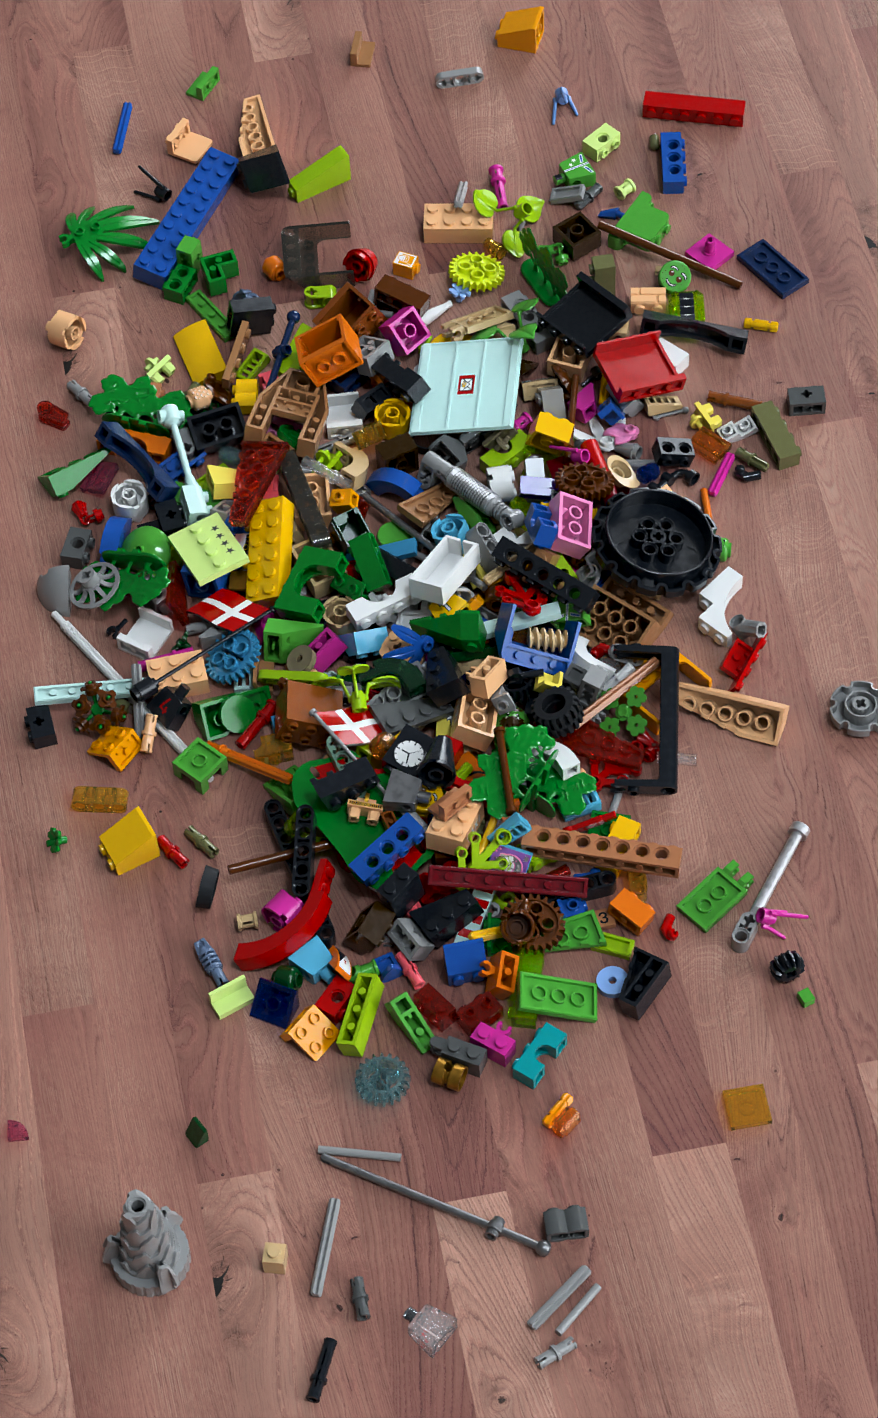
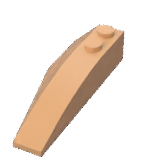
M260 94L245 98L242 109L243 117H241L242 126L240 127V137L238 140L243 156L275 145Z
M679 682L680 706L701 715V717L718 724V726L724 729H728L739 737L778 746L786 724L789 705L730 691Z

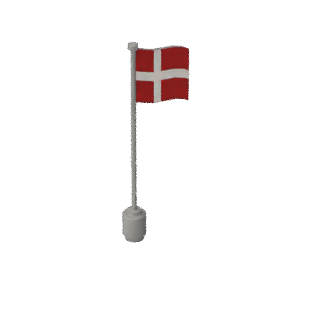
M352 707L336 711L317 712L315 708L309 711V714L319 721L354 761L357 758L346 746L365 745L392 738L385 737L369 710L353 713ZM378 783L377 787L385 795L386 790ZM408 812L426 832L428 825L416 812Z

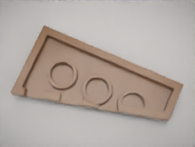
M242 320L222 377V388L229 390L231 383L234 384L236 371L240 368L242 356L245 353L251 336L248 321Z
M443 482L399 503L397 511L423 528L453 502L452 498L454 496L459 497V495L446 487Z

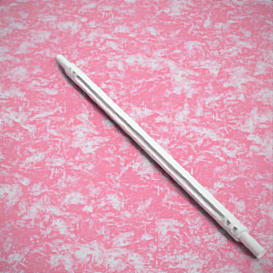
M57 611L51 613V616L60 625V629L109 680L123 679L69 621H66ZM127 698L133 704V698ZM144 701V702H143V705H144V717L146 718L145 715H146L147 713H150V714H152V713H151L150 710L146 707L147 703ZM157 719L156 730L180 755L188 746L173 730L166 729ZM212 776L208 780V782H212L214 780V777Z

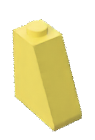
M207 465L206 482L213 500L257 497L260 482L259 479H256L254 472Z

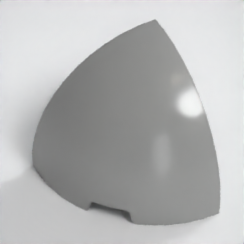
M69 565L52 567L48 569L47 574L44 576L40 575L37 580V595L41 604L48 611H57L64 617L71 616L72 608L69 597L71 585Z

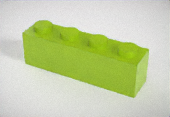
M358 972L336 1041L337 1046L345 1056L363 1057L384 990V985L377 974Z

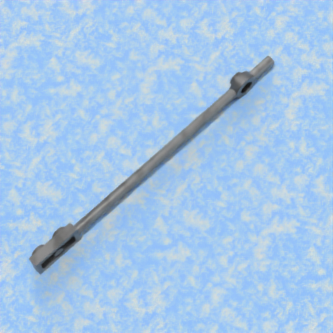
M340 475L334 477L333 483L340 489H346L339 484ZM363 485L355 491L359 495V500L363 499L410 536L415 537L419 543L431 552L436 547V545L371 497V489ZM475 569L463 582H472L482 591L488 588L483 581L476 577Z

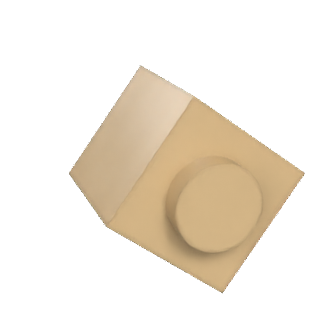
M265 1242L262 1259L264 1273L285 1275L288 1260L287 1245Z

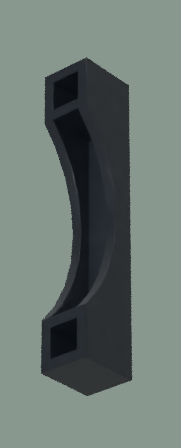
M644 310L639 334H643L649 331L660 330V337L691 338L713 344L728 352L743 355L749 330Z

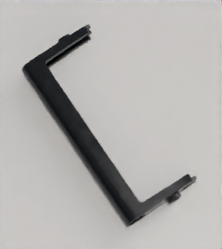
M639 643L614 645V649L617 650L613 651V654L617 655L618 659L649 660L652 657H656L660 661L658 779H615L614 783H611V787L614 788H611L610 792L627 793L631 796L639 794H675L678 792L679 649L674 646L641 645Z

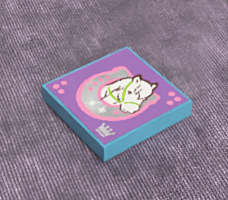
M508 844L500 845L491 854L488 861L503 857L508 861V867L505 870L498 868L487 870L527 873L533 853ZM504 860L499 862L500 867L504 865Z

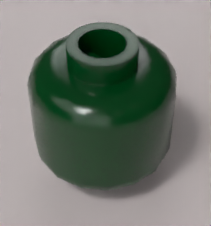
M280 965L272 973L271 979L278 991L295 992L302 986L303 975L295 966Z

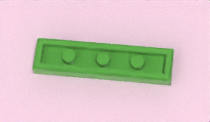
M200 289L185 297L186 302L203 320H206L211 329L225 343L234 338L229 336L226 327L227 317Z

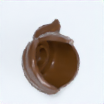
M524 899L517 910L509 912L507 918L501 923V935L507 942L514 945L526 944L535 933V921L529 914L528 899Z

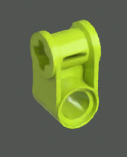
M333 285L306 287L304 289L306 297L304 301L305 307L308 309L324 308L337 293L336 287Z

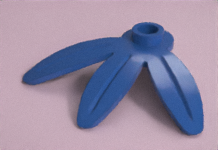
M393 624L391 630L400 639L412 645L392 650L384 654L382 659L386 661H399L411 657L402 668L417 660L420 663L423 655L433 648L434 639L429 635L420 636L405 626Z

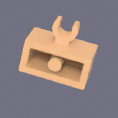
M490 655L478 667L471 666V672H465L466 679L470 682L472 696L489 699L508 679L505 659Z

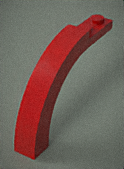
M327 858L320 859L308 899L301 911L290 923L264 939L249 943H238L233 960L241 971L264 968L285 959L306 944L318 931L333 903L328 894L330 893L332 879L335 876V869Z

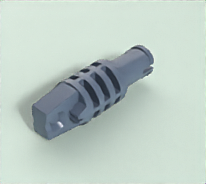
M205 938L196 941L194 947L206 973L213 977L218 988L223 985L222 982L224 984L228 983L229 980L223 972V964L215 950Z

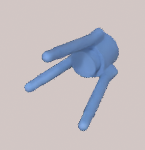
M559 87L555 90L552 125H555L557 103L565 105L569 102L575 115H579L565 87Z

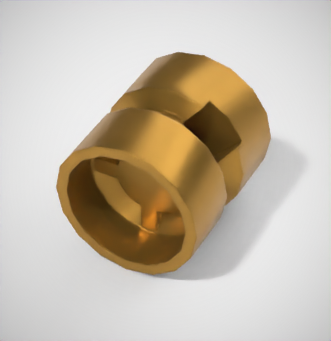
M439 1057L431 1075V1082L441 1086L447 1084V1088L459 1092L465 1083L468 1067L459 1063L452 1065V1061Z

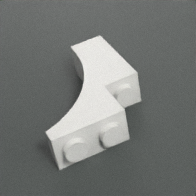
M729 566L699 593V605L705 612L698 618V628L703 634H707L717 644L725 648L732 644V632L726 623L724 613L731 598L742 588L743 576Z

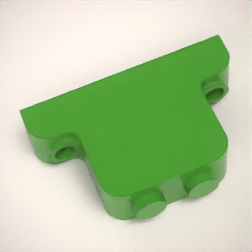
M644 191L639 194L615 225V227L657 245L661 244L662 238L671 229L668 213L654 208L651 195ZM612 234L608 235V247L613 250H621L626 244H630L650 252Z

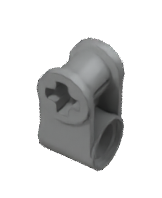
M186 426L179 429L188 463H190L197 457L190 431ZM171 432L170 435H171L172 441H173V443H174V446L176 447V444H175V441H174V437H173V434H172V432Z

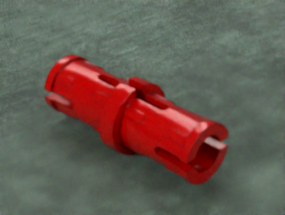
M165 835L157 838L158 846L163 850L165 856L173 860L180 869H184L190 861L181 853L180 848L171 843Z

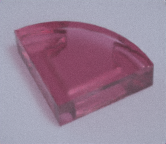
M8 1120L9 1142L29 1140L27 1129L23 1124L18 1121Z

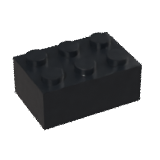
M238 402L186 417L198 456L204 451L210 454L244 443L245 421Z

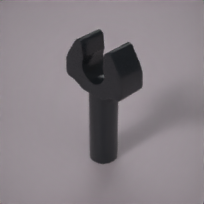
M519 667L508 670L509 684L514 685L521 684L523 679L544 676L543 669L522 671Z

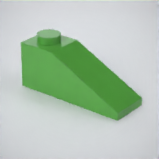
M403 992L384 1004L395 1023L418 1051L424 1054L430 1050L429 1041L434 1034L408 993Z

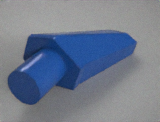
M617 207L601 211L598 217L616 220V218L621 219L625 213L621 212L620 208Z

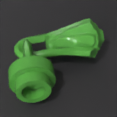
M562 243L538 246L539 250L540 247H548L551 255L559 253L555 257V261L559 266L568 264L569 255L563 254L564 245Z

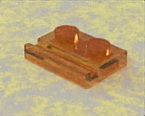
M705 426L691 439L694 452L714 465L732 449L730 442Z

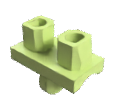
M168 354L161 361L157 357L154 359L148 357L145 360L146 367H144V370L148 372L146 376H149L151 382L163 383L165 378L160 375L161 372H164L168 377L175 372L176 368L170 362L171 357Z

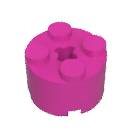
M281 889L262 908L261 913L267 923L271 921L275 925L273 929L278 932L296 917L304 903L298 897L293 898L285 890Z

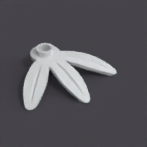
M595 416L589 420V427L593 436L574 428L573 437L577 440L596 439L600 449L604 452H610L615 448V437L603 436L604 429ZM626 417L623 420L620 419L617 423L626 424Z

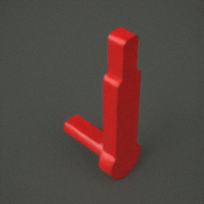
M612 811L575 825L567 826L562 830L583 832L616 819V812Z

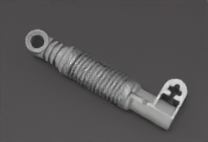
M429 451L424 455L417 475V480L422 483L420 486L422 489H429L444 481L446 487L484 515L492 516L499 521L501 528L505 527L508 531L524 525L525 515L520 509L513 510L502 502V498L462 468L454 467L433 451Z

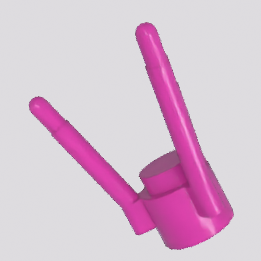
M549 445L551 449L572 452L571 460L575 462L573 465H576V462L582 464L590 460V453L587 449Z
M763 907L759 908L756 912V921L761 923V928L770 931L782 939H786V936L770 927L771 924L776 922L777 916L799 919L809 918L808 915L788 913L786 910Z

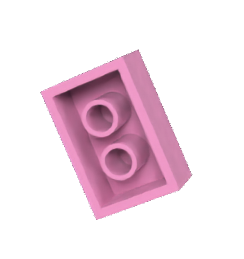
M560 491L549 501V508L552 513L550 520L555 521L558 526V532L550 550L580 560L591 550L593 502Z

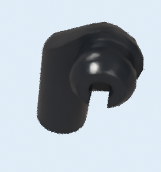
M743 465L735 467V476L745 482L761 479L760 470L747 472Z

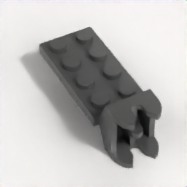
M488 431L464 432L458 438L459 440L443 434L428 449L438 454L454 467L458 466L465 471L468 461L467 455L482 445L485 441L484 435Z

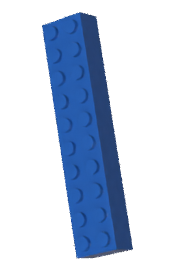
M209 148L133 264V278L162 290L164 282L169 279L171 271L178 264L176 248L185 235L195 238L199 237L239 175L236 165L239 164L238 158L215 148Z

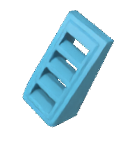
M597 791L582 794L586 808L580 815L564 816L561 813L564 821L567 822L591 814L592 810H602V803Z
M515 812L487 836V839L492 842L495 832L500 828H505L511 833V842L527 834L532 828L524 817ZM500 833L499 837L501 839L504 837V833Z

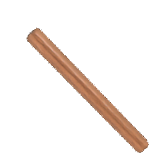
M652 657L583 710V722L579 723L580 727L658 668L660 661L656 657Z

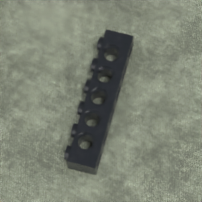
M502 536L491 553V556L495 559L494 563L502 568L504 566L509 567V571L515 576H524L526 582L532 586H535V584L541 586V591L548 595H551V593L556 595V599L565 605L568 602L573 605L572 609L580 614L585 612L589 615L601 596L593 588L505 536ZM512 555H517V559L515 561H509ZM528 564H533L531 570L525 571V567ZM542 574H549L546 580H540ZM560 582H564V587L560 590H557V584ZM574 592H580V596L578 598L572 599V594Z

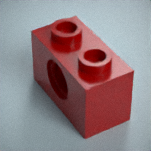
M338 975L334 977L315 1003V1006L335 1026L340 1020L343 1021L355 985Z

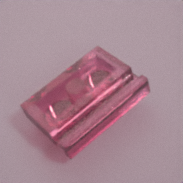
M111 462L98 463L87 474L81 484L80 489L82 493L88 491L92 494L104 495L119 470L118 464Z

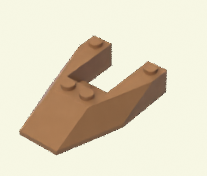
M289 368L259 394L245 424L243 442L261 447L273 417L276 415L304 423L298 437L296 456L313 460L329 415L326 383L317 388L305 371Z

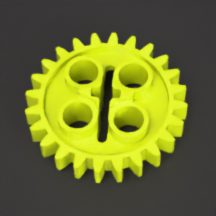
M469 251L468 255L462 253V256L456 255V258H452L448 274L449 278H452V282H457L456 286L463 285L462 289L469 288V291L475 289L476 292L481 289L485 292V289L492 291V287L497 289L498 285L501 286L504 281L505 270L504 265H501V261H497L496 257L491 259V255L484 256V252L479 255L477 251L475 254Z

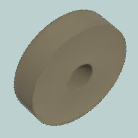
M307 645L297 646L290 652L287 658L288 669L290 671L310 672L316 663L315 651Z

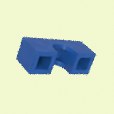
M531 502L524 523L532 543L540 549H551L558 532V526L555 521L550 520L552 513L548 506Z

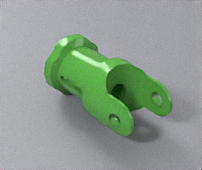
M375 959L361 966L358 964L352 966V975L349 981L355 984L358 972L372 973L380 976Z

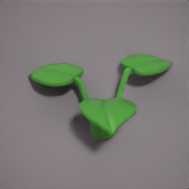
M539 298L521 301L511 309L513 313L517 312L520 328L511 332L509 338H524L522 354L530 349L525 338L534 339L537 324L530 323L523 326L521 314L523 311L533 308L539 301ZM497 325L475 332L470 340L488 339L495 333H499L503 338L507 336L497 328Z

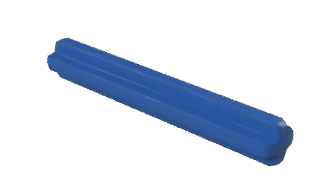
M131 102L123 103L112 147L114 154H121L132 111Z

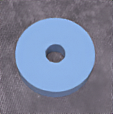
M617 966L603 968L596 978L597 989L600 994L607 998H618L627 973Z

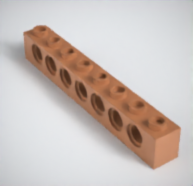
M535 824L530 825L532 830L522 837L521 849L532 852L533 857L679 879L683 848L674 845L665 846L654 842L646 843L635 839H619L615 836H599L595 833L586 834L575 830H560L555 827L546 828Z

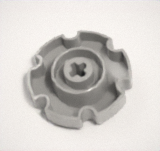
M851 681L848 687L844 685L839 686L830 698L829 716L833 724L838 729H846L847 734L851 736L867 737L870 736L871 731L878 733V689L873 688V683L867 681Z

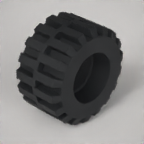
M552 686L551 689L547 688L543 693L540 692L538 698H534V704H531V714L537 726H546L548 735L551 737H566V734H572L574 729L580 727L579 723L583 722V708L576 693L571 691L569 687Z

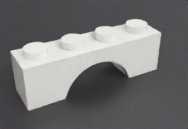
M412 573L395 580L396 588L394 593L384 601L372 602L360 597L345 605L346 615L357 632L367 629L372 624L383 621L388 616L399 613L411 605H416L422 600L412 597L410 594L408 578Z

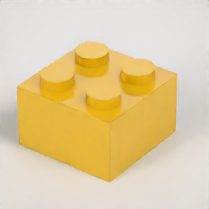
M540 411L530 426L525 444L560 456L563 451L551 449L549 445L566 447L569 444L574 424L567 419L557 418L551 413Z

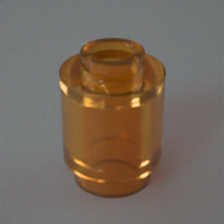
M565 1107L552 1121L551 1130L560 1138L568 1136L581 1122L580 1113L573 1107Z

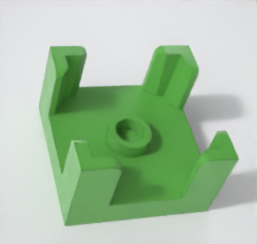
M199 737L172 762L174 775L179 779H182V773L194 781L195 789L202 795L209 789L208 780L219 769L221 775H224L229 770L227 757Z

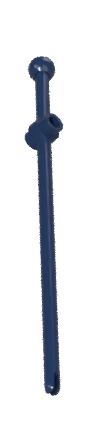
M291 310L287 314L288 324L281 345L276 346L272 350L275 362L266 388L277 379L283 359L292 353L291 346L288 343L294 325L300 321V314L295 310ZM247 443L238 470L246 471L254 445Z

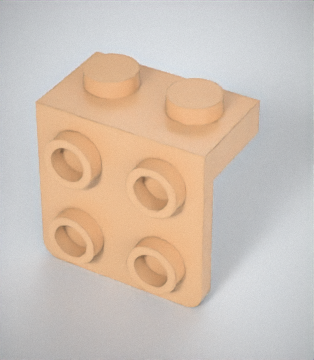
M182 118L175 125L174 130L166 137L165 141L169 155L194 164L199 163L213 144L211 139L190 132L189 120Z

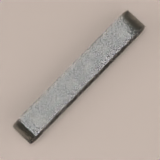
M294 449L276 454L279 469L311 546L321 549L333 547L330 534Z

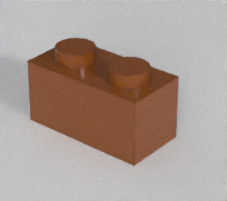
M393 811L380 813V821L385 830L389 829L397 821Z

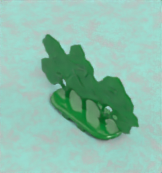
M522 228L519 238L522 242L524 253L531 258L522 263L521 273L525 277L527 284L535 291V295L544 304L553 306L567 294L568 283L566 277L559 268L554 267L552 255L548 247H540L539 250L531 229Z
M110 374L107 378L101 380L104 393L93 395L88 404L96 415L104 414L102 421L118 422L123 429H131L170 438L169 431L162 424H158L157 418L154 419L153 417L154 414L157 415L158 410H161L167 404H175L179 411L183 410L185 420L182 421L178 429L183 428L184 424L187 423L186 417L193 416L190 413V402L186 400L183 391H172L158 398L156 396L157 389L154 385L150 384L151 379L148 375L137 378L129 386L123 377ZM128 413L130 416H133V418L123 416V414ZM142 415L150 416L154 422L140 420L139 417Z
M117 548V551H103V560L113 564L116 568H121V570H118L120 574L118 589L106 603L99 607L105 612L113 604L121 602L126 594H130L133 603L139 607L147 604L151 599H155L160 595L162 589L168 587V584L171 583L167 578L169 570L165 562L156 555L141 552L140 549H133L132 552H128L124 548ZM102 566L94 567L93 569L95 572H99ZM107 567L106 570L109 569L107 574L111 573L112 569ZM136 569L142 571L137 574H132L129 570ZM145 572H147L146 574H150L149 580H145ZM115 576L104 581L113 583L115 582ZM99 586L107 595L112 589ZM94 590L95 598L99 597L100 600L103 599V597L96 590ZM83 592L75 596L76 601L81 599ZM89 592L84 603L90 602Z
M522 724L519 727L512 726L505 730V741L510 750L507 753L512 791L514 793L513 797L514 799H522L519 805L520 813L531 799L535 801L539 794L540 785L544 786L546 784L550 769L559 752L558 749L554 750L548 760H544L543 752L554 748L556 744L555 739L548 735L546 726L538 725L534 727L530 724ZM533 748H536V750L538 751L539 754L537 755V757H539V759L533 756ZM492 752L491 755L479 754L477 760L478 767L485 772V776L474 778L469 783V786L472 787V797L470 800L478 802L486 800L488 814L498 820L502 817H508L505 811L507 804L499 752ZM533 758L535 761L530 762L529 759ZM534 763L542 766L536 778L529 776L526 772L529 765ZM529 780L532 784L524 795L518 787Z
M506 745V752L508 753L510 750ZM498 747L493 749L492 752L498 751ZM540 764L531 765L527 768L526 772L529 776L536 778L542 766ZM551 767L546 784L544 786L541 784L539 790L546 793V798L538 794L535 801L531 799L526 807L531 812L536 810L547 817L553 818L556 815V811L551 803L556 802L564 816L580 815L586 808L582 794L596 791V778L581 772L563 781L556 769ZM520 784L518 787L524 795L529 789L523 784ZM555 795H559L557 799H553Z

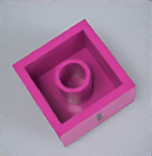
M414 306L403 307L378 327L385 339L390 341L391 348L397 357L408 355L432 335Z

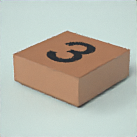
M608 908L594 911L602 930L616 928L614 917L607 913Z

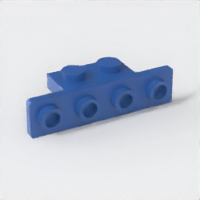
M178 451L159 464L174 482L178 481L177 479L181 476L185 477ZM205 451L189 463L190 469L194 466L198 468L205 462L204 458L207 455Z

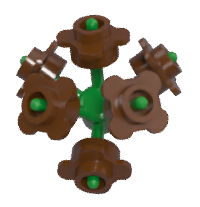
M95 680L86 682L85 686L80 688V691H85L86 695H80L79 699L73 700L71 706L76 711L75 715L79 717L78 719L72 718V721L75 723L73 727L77 732H84L86 735H89L88 729H90L91 731H97L100 735H104L108 726H111V721L116 722L115 726H120V723L126 720L127 712L124 711L125 705L121 704L120 708L116 707V692L114 690H100L99 687L103 684L101 682L96 683ZM87 696H92L94 702L92 706ZM105 708H112L113 710H112V711H109V710H106ZM91 710L92 713L86 719L82 717L83 714H87ZM103 714L111 715L110 719H107Z

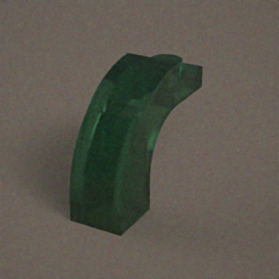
M382 658L372 661L373 669L358 675L362 690L366 689L367 682H371L373 678L391 675L399 679L400 684L405 688L410 699L426 692V680L422 673L413 664L402 659Z

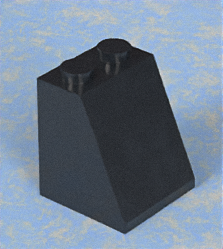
M276 144L238 158L239 164H236L240 174H244L245 179L242 181L245 189H249L250 193L290 183Z

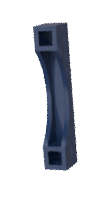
M102 421L94 435L104 447L121 456L137 470L145 482L146 491L157 502L175 498L180 487L118 422Z

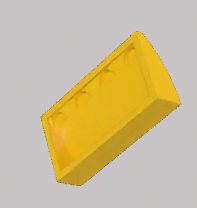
M205 319L185 327L173 336L192 382H198L203 386L204 378L207 377L208 373L215 374L216 380H222L226 365Z

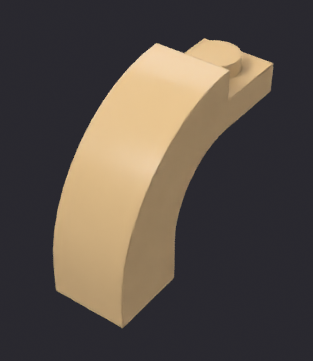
M340 441L335 442L332 454L341 451L343 455L340 461L345 466L341 469L339 484L356 491L366 482L369 466L368 457L357 446L350 448Z

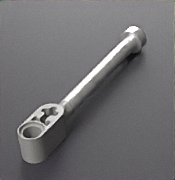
M792 822L788 830L790 836L749 912L742 914L734 928L731 947L735 952L744 953L749 949L758 932L757 910L761 907H766L800 841H805L809 835L810 828L803 822Z

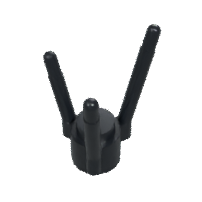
M139 165L138 168L157 185L154 190L156 196L134 190V193L153 199L158 203L161 200L164 202L168 201L172 191Z

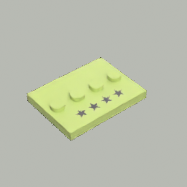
M217 512L168 536L169 542L200 587L250 562L248 555Z

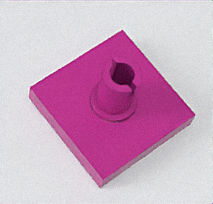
M710 233L685 251V257L715 270L734 256V251Z

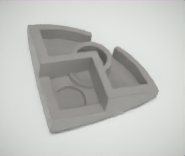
M593 549L584 557L586 563L576 571L579 580L591 588L594 584H598L602 572V567L595 558L597 549Z

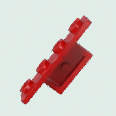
M767 634L764 638H756L752 647L738 637L733 641L719 667L720 670L734 679L728 691L739 692L744 685V682H742L744 677L746 678L752 670L750 668L751 664L759 657V649H762L767 642L765 639Z

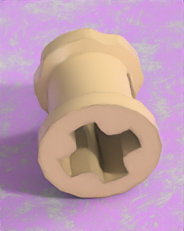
M253 911L252 914H236L239 931L245 928H259L256 911Z

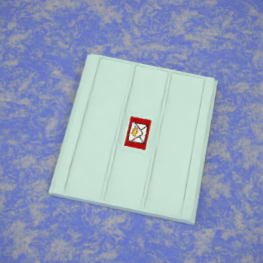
M505 337L425 343L421 345L417 374L425 380L431 390L417 404L413 403L409 427L410 436L514 429L524 338L511 339Z

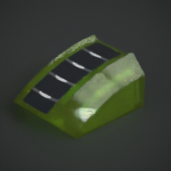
M698 290L674 291L668 295V314L705 322L703 294Z

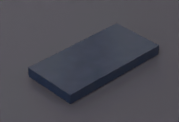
M764 239L737 255V260L782 300L809 283V278Z

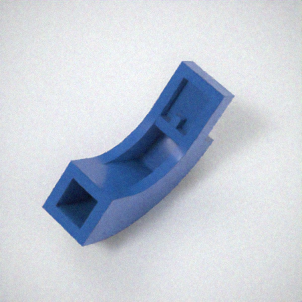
M379 468L373 471L365 483L377 496L390 492L407 500L424 492L420 488L422 485L420 481L410 474L395 468Z
M111 516L108 519L100 543V562H105L102 558L103 551H117V548H122L125 538L131 533L132 518Z

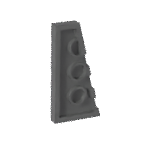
M431 698L369 705L368 709L386 738L398 734L406 724L418 728L454 714V708L450 702L438 707Z

